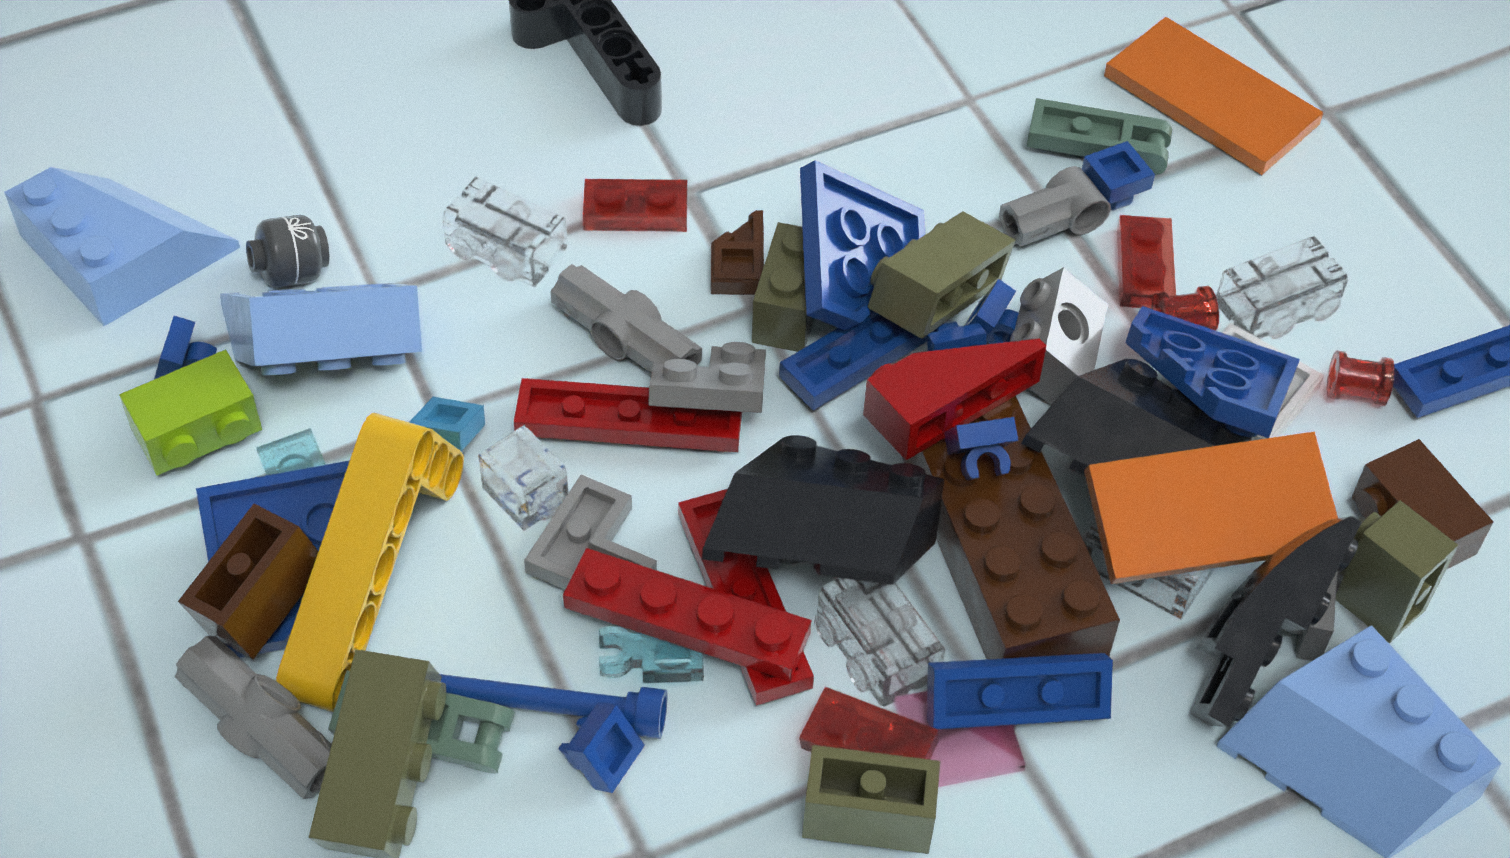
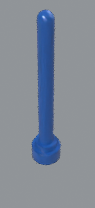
M440 674L442 677L441 682L446 684V693L491 702L509 708L588 717L598 702L617 704L638 736L661 739L664 731L668 702L666 689L641 687L639 692L629 691L626 697Z

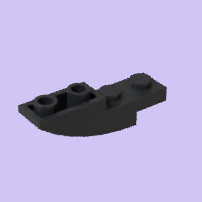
M1353 516L1332 519L1304 532L1277 550L1236 589L1213 619L1196 648L1216 659L1217 662L1190 713L1191 715L1210 726L1230 727L1233 720L1237 722L1244 717L1254 699L1255 690L1251 688V685L1260 667L1268 666L1280 649L1283 639L1282 635L1278 634L1280 628L1286 631L1307 630L1309 625L1317 624L1325 614L1331 601V594L1327 590L1336 572H1342L1349 565L1357 551L1358 541L1354 537L1362 523L1360 520Z

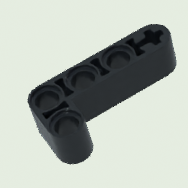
M508 0L511 34L513 41L518 46L526 49H538L567 40L624 122L643 126L655 122L661 116L662 82L660 68L612 0Z

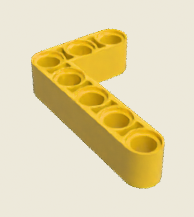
M371 413L361 427L276 676V681L289 690L301 703L334 712L346 671L351 669L355 649L366 651L418 493L447 501L457 490L463 472L464 455L431 428L379 413Z

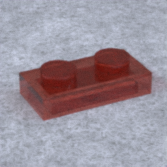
M585 179L583 231L687 232V180Z
M1120 215L1117 225L1120 307L1141 308L1144 306L1150 309L1173 310L1176 300L1172 218Z
M825 687L799 739L801 749L812 752V745L931 759L939 742L938 729Z

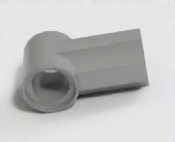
M1072 166L1059 171L1053 176L1045 189L1000 205L999 219L1002 223L1004 234L1016 240L1014 246H1024L1069 228L1076 235L1088 234L1097 229L1108 218L1111 205L1080 167Z

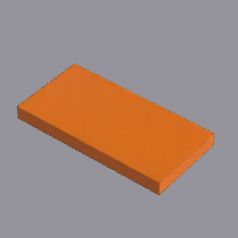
M1166 16L1106 63L1105 77L1261 175L1317 128L1321 123L1324 113Z
M1315 431L1090 464L1084 470L1110 584L1264 561L1304 532L1328 520L1338 518Z

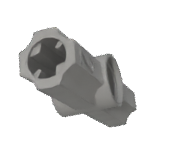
M571 264L559 274L555 286L550 291L551 303L588 328L597 346L607 356L619 361L628 356L651 373L653 363L663 364L671 359H686L695 362L698 366L702 361V347L662 321L657 307L645 294L637 290H630L623 294L583 265L576 267Z
M205 636L200 642L189 647L176 663L177 672L174 677L220 720L217 724L220 735L243 754L264 761L303 799L313 798L321 789L332 744L298 713L301 709L298 699L274 679L256 674L217 636Z

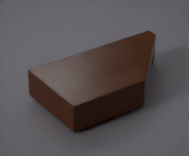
M755 210L748 216V221L732 233L726 231L711 242V294L755 295L764 267L763 210Z

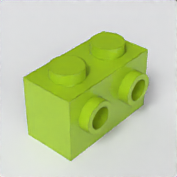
M226 349L119 394L130 428L156 476L171 469L186 466L194 459L226 445L238 443L247 436L262 430L254 396Z

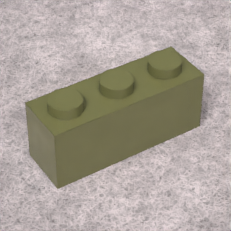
M962 211L945 223L940 222L936 224L929 233L918 240L912 239L904 249L893 256H886L880 260L871 276L870 283L874 286L868 308L922 339L985 295L998 279L1002 280L1016 240Z
M355 649L308 837L322 848L373 858H399L402 845L409 846L412 842L417 824L416 807H411L417 782L423 783L426 780L432 759V747L430 744H426L432 720L440 719L446 700V684L441 682V675L429 661Z

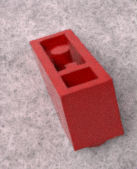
M1040 338L912 353L894 364L888 363L879 367L867 379L863 416L905 460H908L944 439L945 431L956 425L971 423L1040 382L1047 345Z

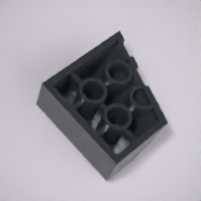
M1126 358L1077 376L1028 431L1021 444L1039 453L1044 444H1047L1072 457L1073 460L1069 468L1085 476L1084 470L1090 464L1251 441L1252 437L1233 433L1226 428L1225 423L1209 417L1180 390H1174L1158 380V374L1151 366L1136 359Z
M786 436L734 473L703 546L702 559L723 562L725 552L756 555V567L779 570L781 564L808 562L813 563V569L822 576L893 585L936 543L944 479L925 474L926 471L922 467L914 464L897 463L890 465L870 460V455L860 450L842 449L836 451L817 446V442L814 439L806 436Z

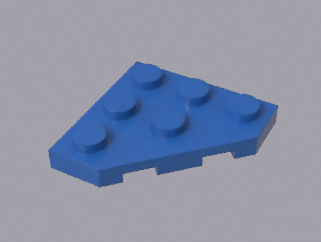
M814 160L800 168L806 314L840 329L847 330L862 323L871 314L868 305L874 286L871 285L870 280L880 260L886 256L891 257L904 249L912 239L918 240L926 235L924 210Z
M1144 306L1141 307L1132 321L1125 341L1130 348L1209 417L1225 423L1227 429L1245 437H1255L1257 435L1265 438L1270 437L1300 361L1296 357Z
M349 461L196 488L208 562L254 503L299 526L319 551ZM304 593L258 654L286 648ZM227 646V647L230 648L239 658H241V657H246V656L243 655L242 653H240V652L236 651L235 649H233V648Z

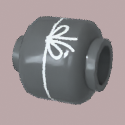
M299 214L262 220L256 227L254 240L246 242V256L251 272H260L265 283L272 288L314 282L320 276L321 269L329 265L330 254L326 233L321 225L315 226L312 220L305 215Z

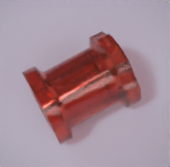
M1209 285L1197 287L1195 293L1169 296L1166 292L1154 293L1152 296L1151 309L1215 331L1218 329V302L1213 289Z
M1336 350L1331 358L1326 388L1328 398L1337 400L1341 395L1373 399L1375 405L1386 406L1391 396L1394 382L1393 358L1382 357L1379 362L1350 358L1347 356L1346 351Z

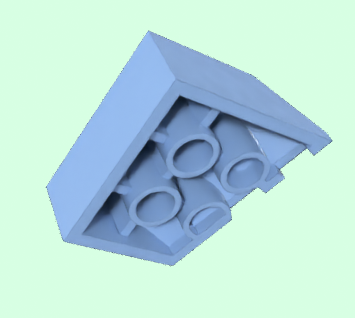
M50 167L4 192L20 236L103 326L240 248L238 240L108 178Z
M382 283L316 288V291H306V289L269 290L262 292L263 297L239 294V292L220 294L221 306L235 360L252 366H261L262 375L296 373L295 363L317 361L318 370L351 368V358L372 356V365L406 363L405 353L422 352L417 285Z
M1372 625L1278 681L1217 744L1219 749L1234 759L1240 754L1267 772L1265 779L1284 792L1290 787L1319 806L1322 817L1384 858L1393 857L1478 801L1502 764Z

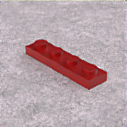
M521 378L514 416L515 436L738 453L742 412L648 406V387Z
M728 489L678 502L679 519L707 587L786 612L768 568L756 567V555L725 552L723 562L702 559L703 546ZM804 651L791 682L740 666L756 706L813 689L814 675Z
M589 548L585 549L563 593L564 608L789 682L792 680L811 634L812 620Z

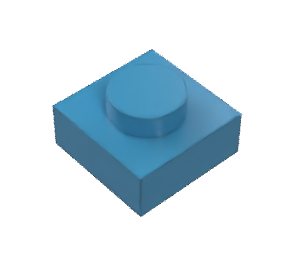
M433 396L409 422L431 428L462 452L485 425L484 405Z

